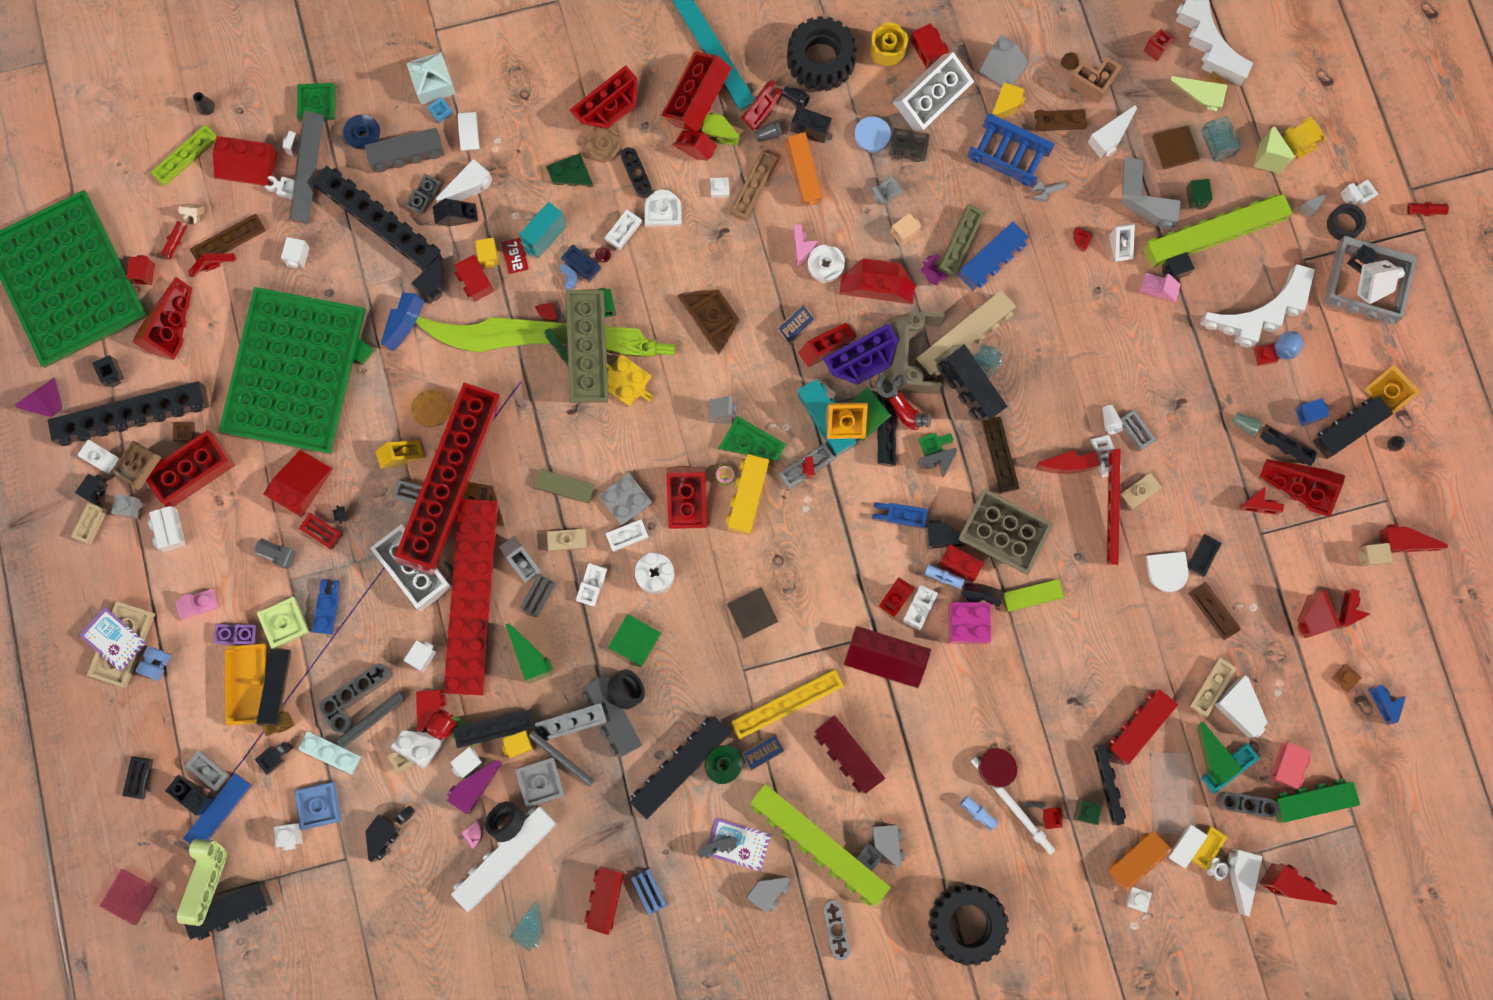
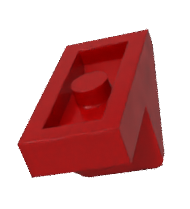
M1160 29L1148 40L1143 51L1158 61L1165 50L1174 42L1175 38Z
M1264 487L1241 504L1239 510L1278 515L1284 511V504L1277 503V500H1265L1266 487Z
M898 577L878 607L895 617L915 588Z
M1352 588L1345 591L1338 619L1341 625L1339 629L1348 627L1370 615V613L1356 609L1361 600L1359 590Z

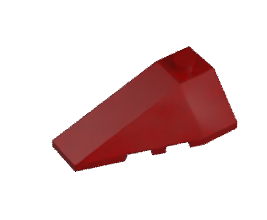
M175 277L141 324L132 342L149 353L174 360L183 345L184 338L182 336L183 330L186 327L187 321H185L186 312L189 309L192 287Z

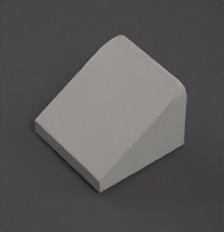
M1322 195L1305 202L1298 210L1311 217L1320 207L1325 196Z

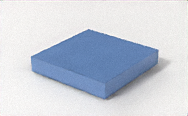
M335 782L294 790L301 830L342 821Z

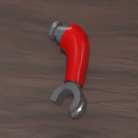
M881 374L876 384L877 392L882 397L889 399L905 427L911 430H919V427H924V425L930 427L931 414L927 413L924 415L919 410H915L901 391L898 390L901 385V376H896L893 384H890Z

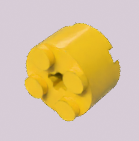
M887 22L881 24L880 27L873 31L870 54L874 63L882 66H894L901 63L905 56L908 36L901 29L900 25Z
M1311 116L1304 119L1301 125L1296 128L1295 126L1288 128L1284 132L1285 136L1282 137L1295 156L1293 160L1296 159V156L1298 159L1306 156L1317 149L1316 145L1319 142L1323 144L1327 140L1317 121L1312 119Z

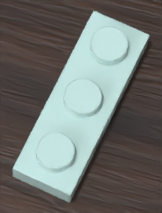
M307 731L298 749L351 775L354 774L362 756Z

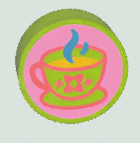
M724 465L717 469L716 480L719 484L729 485L734 481L735 473L730 466Z

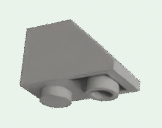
M733 396L710 400L709 423L732 424V418L736 419L737 402H733Z
M897 825L872 827L873 847L895 866H901V862L904 861L903 849L899 848V841H902L901 829H898Z
M788 877L758 880L747 895V899L765 913L768 910L772 912L778 904L776 900L780 894L784 895L790 888V879Z

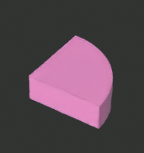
M479 820L461 832L472 849L478 845L482 836V827Z

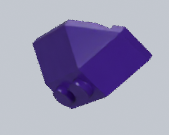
M888 323L823 358V361L832 376L858 385L891 367L898 338Z

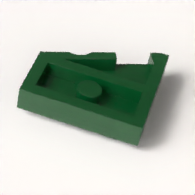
M580 153L546 166L553 185L567 184L569 186L587 185V187H593L592 180Z

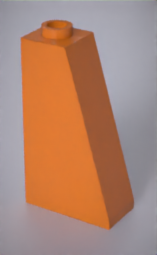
M806 132L789 136L784 141V146L802 204L807 203L808 206L816 205L819 203L818 200H821L823 197Z

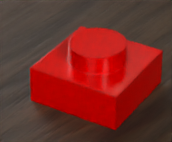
M1274 344L1253 348L1257 366L1278 362Z
M813 456L805 457L804 463H801L802 474H806V480L814 479L815 476Z
M1061 807L1043 809L1045 829L1063 828Z

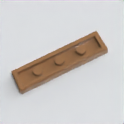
M761 150L730 211L731 215L747 222L778 161L777 156Z

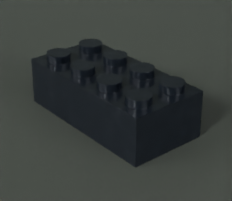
M965 344L952 346L934 359L937 362L938 370L946 375L949 386L957 391L959 400L966 404L969 408L968 412L974 420H991L1008 407Z

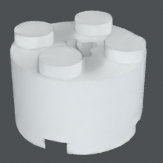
M648 553L638 561L635 567L637 583L646 593H664L670 589L674 582L675 573L673 565L662 554ZM658 570L659 576L652 578L651 572Z

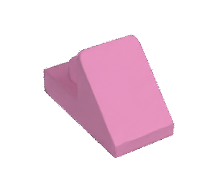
M801 224L794 225L793 230L797 267L807 260L811 251L818 245V241L806 242V232L802 231Z
M1145 273L1139 292L1176 302L1181 284L1170 274L1162 278Z
M213 589L195 595L185 594L175 602L181 621L219 608Z

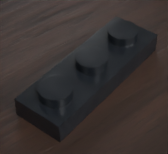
M1267 424L1262 428L1260 438L1265 443L1278 447L1282 453L1292 455L1302 464L1311 466L1315 462V451Z

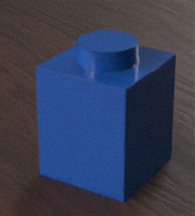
M1323 398L1302 404L1295 409L1301 427L1322 421L1330 416L1328 405L1324 403Z

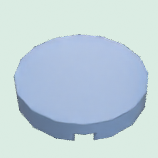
M875 116L866 117L856 126L854 133L855 142L858 147L866 150V152H879L885 149L890 141V127L882 118Z

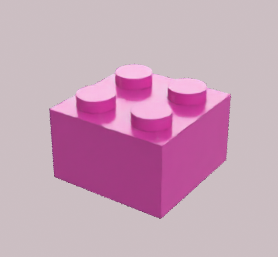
M951 602L948 605V644H989L991 642V603Z

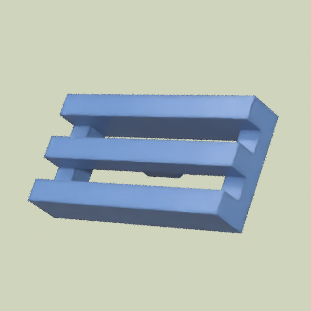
M650 869L631 878L648 915L667 906ZM645 875H648L650 882L661 902L660 905H657L653 897V894L644 878ZM639 878L641 879V882L652 902V905L654 907L652 909L650 908L641 890V887L637 881V879Z

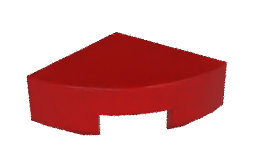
M1075 227L1073 239L1076 246L1085 252L1093 234Z
M553 302L535 306L537 313L542 318L551 322L558 321Z

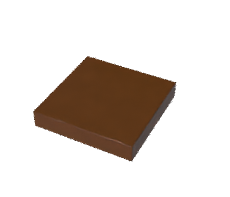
M1188 125L1152 136L1164 170L1200 159Z

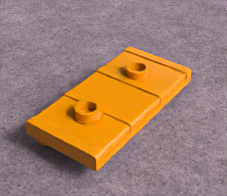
M266 644L225 647L226 726L257 723L267 670Z

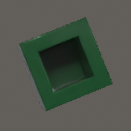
M1210 179L1191 180L1186 187L1189 208L1204 209L1213 200Z
M1077 800L1074 820L1099 825L1102 805Z

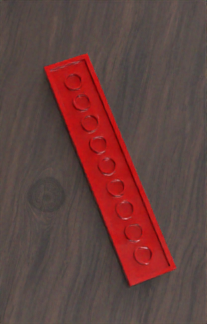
M463 499L458 510L443 689L445 694L484 696L498 501Z

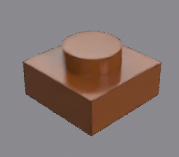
M1348 664L1343 665L1332 677L1345 692H1349L1362 678Z

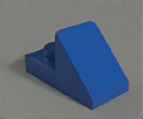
M1383 684L1369 688L1368 691L1387 725L1398 723L1406 697L1402 696L1391 700L1390 693Z

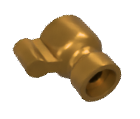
M283 702L279 725L262 726L265 736L284 732L294 726L290 713L284 711L285 706Z

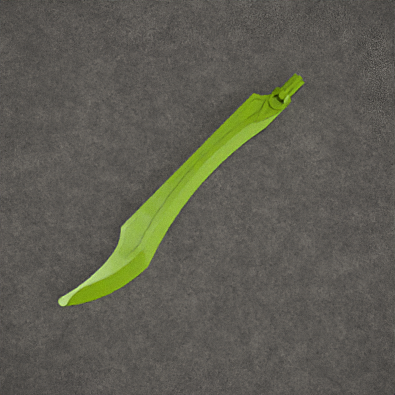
M419 316L416 320V323L424 331L439 341L455 348L472 352H485L520 345L550 344L544 334V331L549 327L562 344H567L566 323L489 317L485 321L474 325L445 324ZM605 326L606 350L625 355L655 357L656 354L675 355V344L657 343L656 340L646 339L640 329Z

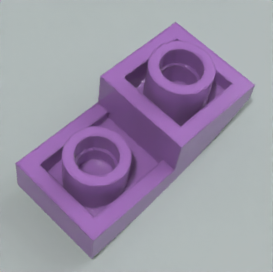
M215 624L214 644L254 645L256 625Z

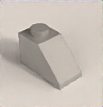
M513 536L499 546L507 560L525 583L541 572L516 536Z

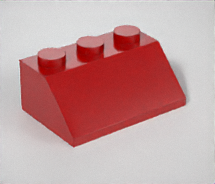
M216 136L212 152L215 179L270 186L271 182L268 177L273 174L277 152L271 144Z
M600 866L599 870H595L593 882H596L595 891L591 890L589 902L592 905L590 911H586L584 923H587V929L606 935L612 932L625 871Z

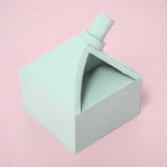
M441 52L406 63L421 105L438 100L441 97L445 98L456 94Z

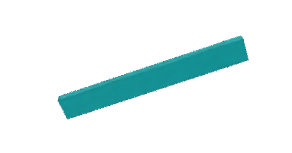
M671 0L703 53L717 55L732 67L723 85L739 111L747 109L755 98L694 0Z

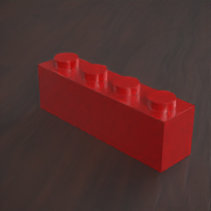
M1161 689L1151 690L1144 698L1146 700L1142 706L1138 705L1132 712L1134 716L1130 721L1127 719L1120 726V733L1117 736L1114 734L1107 742L1109 744L1107 748L1110 753L1123 765H1129L1178 706Z

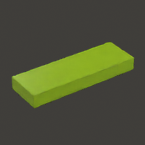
M1057 579L1006 592L1003 599L1007 612H1012L1063 599L1064 594L1060 581Z

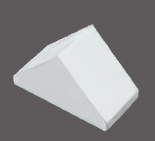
M1134 223L1115 226L1109 235L1115 262L1133 259Z

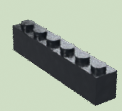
M715 716L712 719L707 717L701 724L703 728L698 733L694 731L687 738L689 742L684 747L680 745L673 752L674 757L669 762L666 759L659 766L661 771L656 776L652 774L645 781L647 785L642 790L638 788L630 796L632 798L630 803L646 820L706 760L711 750L720 746L731 734Z

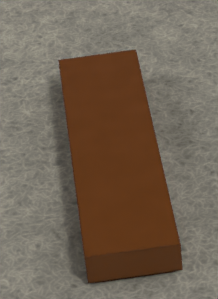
M254 214L190 248V251L196 261L202 254H224L260 235L266 229L258 215Z

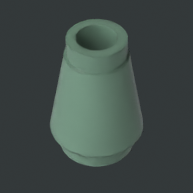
M1238 412L1232 421L1249 436L1251 434L1256 436L1263 424L1257 418Z

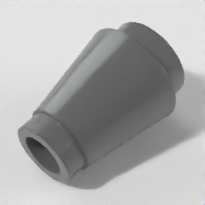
M771 121L754 132L758 142L777 139L780 135H783L778 121Z

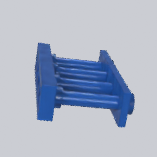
M988 113L982 126L986 128V132L977 149L971 146L967 157L975 163L988 166L1020 181L1024 186L1033 188L1038 177L1034 176V173L1042 157H1049L1055 143ZM997 133L1003 138L994 156L985 153L984 150L992 134ZM1012 140L1019 143V147L1011 163L1008 164L1000 159L1009 141ZM1026 148L1034 150L1036 154L1027 172L1017 168Z

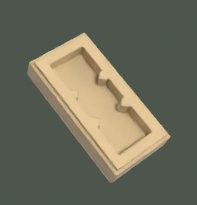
M1149 473L1120 494V498L1131 511L1162 487L1153 475Z
M88 502L71 538L91 545L108 510Z
M586 529L547 531L548 551L587 549Z

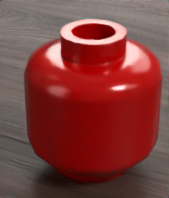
M442 710L441 713L434 712L426 725V729L429 731L428 735L440 741L443 738L448 739L456 726L455 720L452 719L453 714Z

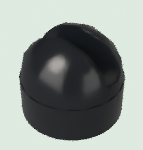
M1393 436L1388 440L1387 446L1391 451L1397 452L1404 448L1405 440L1401 436ZM1396 441H1399V442H1400V444L1395 445V446H1394V444H1393V442H1396Z

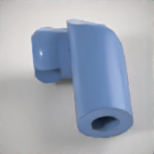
M563 263L559 270L566 276L564 287L572 290L577 285V273L566 263Z

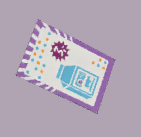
M106 607L79 635L119 671L146 644L141 637Z
M716 818L708 844L722 839L737 838L739 840L736 843L737 848L728 854L726 851L722 853L716 847V853L712 857L761 871L771 834Z

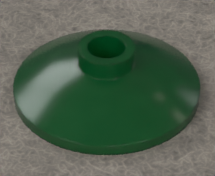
M720 745L714 748L705 760V772L708 778L717 784L732 782L742 770V756L736 748L730 745ZM721 760H724V763L722 765H719V762Z

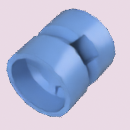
M147 646L143 654L145 659L140 661L136 672L160 681L165 671L163 667L168 665L172 655L157 648ZM154 659L157 660V663H156V664H153V663H152V661H153Z

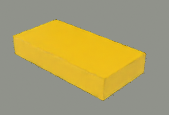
M1209 825L1204 832L1208 835L1191 860L1205 871L1210 868L1212 859L1217 856L1227 839L1226 835Z

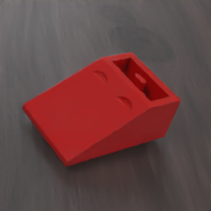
M1271 864L1259 883L1276 896L1337 905L1338 903L1332 899L1333 895L1325 889H1318L1312 879L1300 876L1298 874L1299 870L1290 864Z

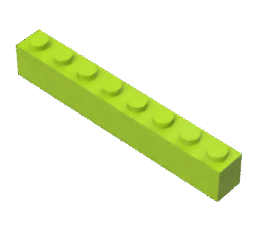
M1274 194L1267 197L1265 201L1260 202L1257 200L1250 203L1248 207L1243 208L1240 206L1235 208L1229 214L1221 213L1215 219L1209 220L1207 218L1200 221L1198 225H1187L1179 232L1171 231L1165 234V237H1154L1147 241L1148 243L1143 250L1153 269L1163 265L1167 259L1187 252L1188 255L1286 221L1293 213L1284 194L1279 196Z
M766 784L763 785L750 803L753 805L751 809L759 816L762 813L767 816L766 822L775 829L779 826L784 831L782 835L790 842L793 839L799 843L797 847L806 855L808 852L814 855L813 861L821 867L826 865L831 869L829 874L836 880L843 879L846 882L844 886L853 894L855 891L862 895L860 899L869 907L871 904L876 907L891 888Z

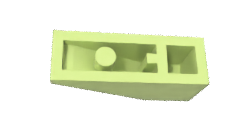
M1172 76L1171 83L1200 105L1207 107L1206 110L1217 112L1218 109H1222L1227 85Z

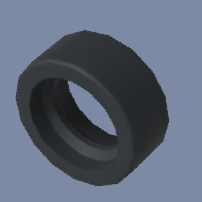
M1353 204L1338 206L1327 219V229L1337 240H1341L1344 236L1355 239L1366 226L1364 212ZM1341 213L1350 215L1356 222V229L1352 232L1342 230L1337 224V216Z
M624 669L611 676L608 681L609 694L616 705L622 709L628 710L643 701L645 697L644 685L641 679L631 670ZM622 682L628 687L631 697L625 692Z
M505 801L499 803L489 812L486 818V832L498 842L509 841L520 832L524 824V813L512 802ZM511 814L506 825L498 829L502 820Z

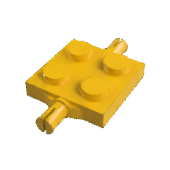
M622 354L612 365L607 363L608 392L629 407L640 396L648 402L653 399L654 395L645 390L652 375Z

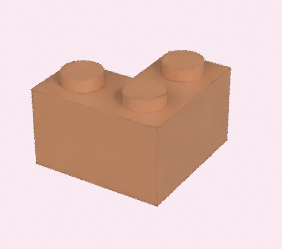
M1106 57L1099 69L1096 70L1081 61L1073 73L1068 86L1099 104L1117 77L1122 65Z

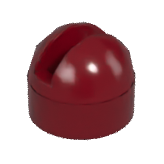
M599 247L595 251V257L598 261L606 263L611 258V252L605 247Z

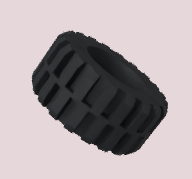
M817 16L815 20L809 18L807 23L801 22L798 25V29L795 28L788 41L787 65L788 69H790V74L793 78L797 77V82L800 85L804 83L807 89L812 87L816 88L815 91H821V89L829 91L833 86L838 88L841 86V82L845 83L849 79V75L854 70L857 55L855 37L852 33L850 34V29L847 26L843 27L841 21L837 20L835 22L831 17L823 19V16ZM826 44L835 49L839 57L828 64H817L806 56L805 51L812 45Z
M955 885L950 887L951 889L943 891L941 896L933 902L934 906L933 909H930V921H928V927L931 931L930 936L937 949L950 960L962 965L969 966V964H973L976 966L981 965V962L992 960V956H997L1001 952L999 950L1002 945L1005 946L1007 941L1005 936L1009 934V928L1007 927L1009 920L1008 915H1005L1003 904L998 901L994 894L975 885ZM963 905L978 907L984 913L987 920V927L983 937L973 944H964L957 941L950 931V918L953 912Z

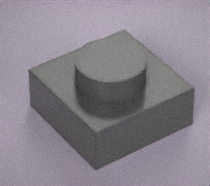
M867 843L856 859L870 871H873L884 855Z

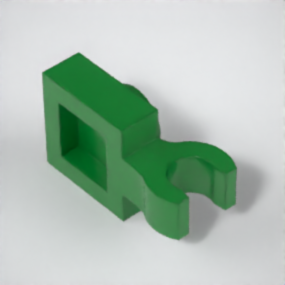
M933 433L919 438L918 442L925 457L942 452V446L953 443L954 439L951 433L938 437L937 433Z

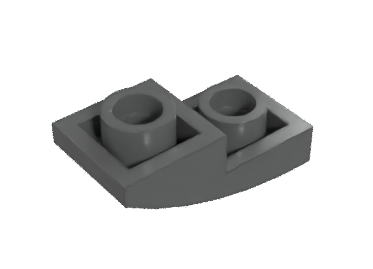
M424 174L417 190H413L406 206L423 214L434 200L443 183Z
M737 838L718 840L702 847L696 852L700 858L705 856L707 859L716 853V847L722 853L726 851L729 854L738 847L736 843L739 840Z

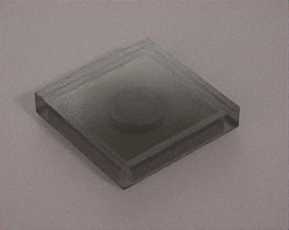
M762 587L727 603L743 639L779 622Z

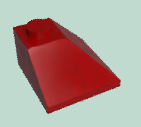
M1326 590L1307 596L1297 620L1299 632L1304 635V638L1341 627Z

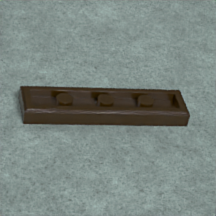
M1001 416L981 421L1000 494L1019 490Z

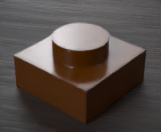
M173 422L172 441L190 442L194 439V422Z

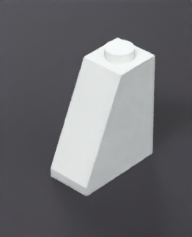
M1246 675L1240 676L1220 696L1215 706L1248 738L1259 737L1265 731L1264 727L1268 722L1249 678Z

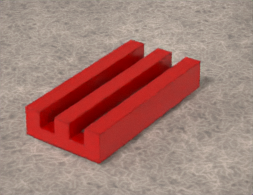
M311 513L307 515L299 527L300 530L330 550L337 543V539L342 536V533ZM312 518L328 530L335 533V535L332 537L331 535L327 534L326 532H324L323 530L309 522L310 519ZM305 526H310L331 541L328 544L307 530Z

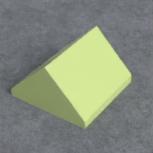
M1275 126L1270 129L1259 143L1254 167L1281 173L1295 156Z

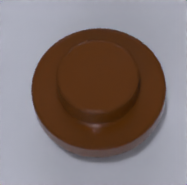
M1066 53L1061 59L1062 67L1068 70L1076 69L1079 66L1078 56L1075 53Z

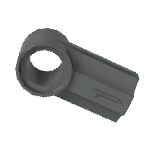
M263 538L257 542L254 551L255 554L273 561L272 563L288 570L297 553L288 547L279 546Z

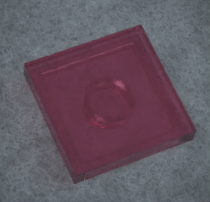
M121 869L100 907L132 925H137L158 888L127 870Z

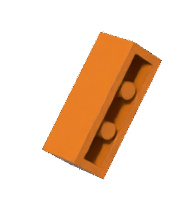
M1154 831L1150 834L1145 833L1139 839L1140 843L1136 847H1129L1124 853L1126 856L1121 860L1116 859L1109 866L1111 868L1109 875L1126 893L1171 853V848Z

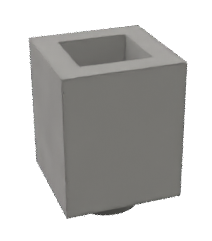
M116 494L112 514L122 518L140 520L144 501L136 497Z

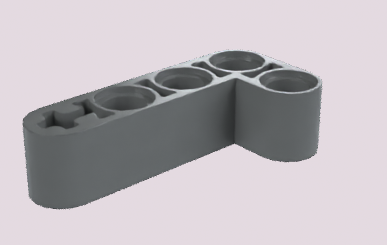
M383 664L372 666L321 701L319 705L320 712L333 731L345 733L352 727V720L346 709L391 679L392 671L388 666ZM380 669L384 671V672L382 673V674H383V677H379V676H378V675L380 674V672H379ZM366 679L368 687L362 690L360 684ZM346 691L351 692V698L348 701L344 700ZM330 702H333L335 705L332 712L327 710V705ZM343 718L345 720V725L343 728L339 729L337 726V722L339 719Z

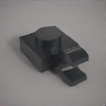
M289 742L282 743L276 750L273 746H270L254 760L265 774L269 775L285 762L281 757L290 752L293 747Z

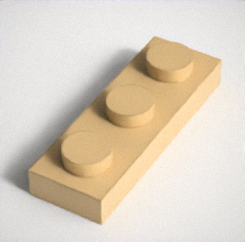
M1221 657L1217 658L1188 707L1203 717H1208L1237 668Z

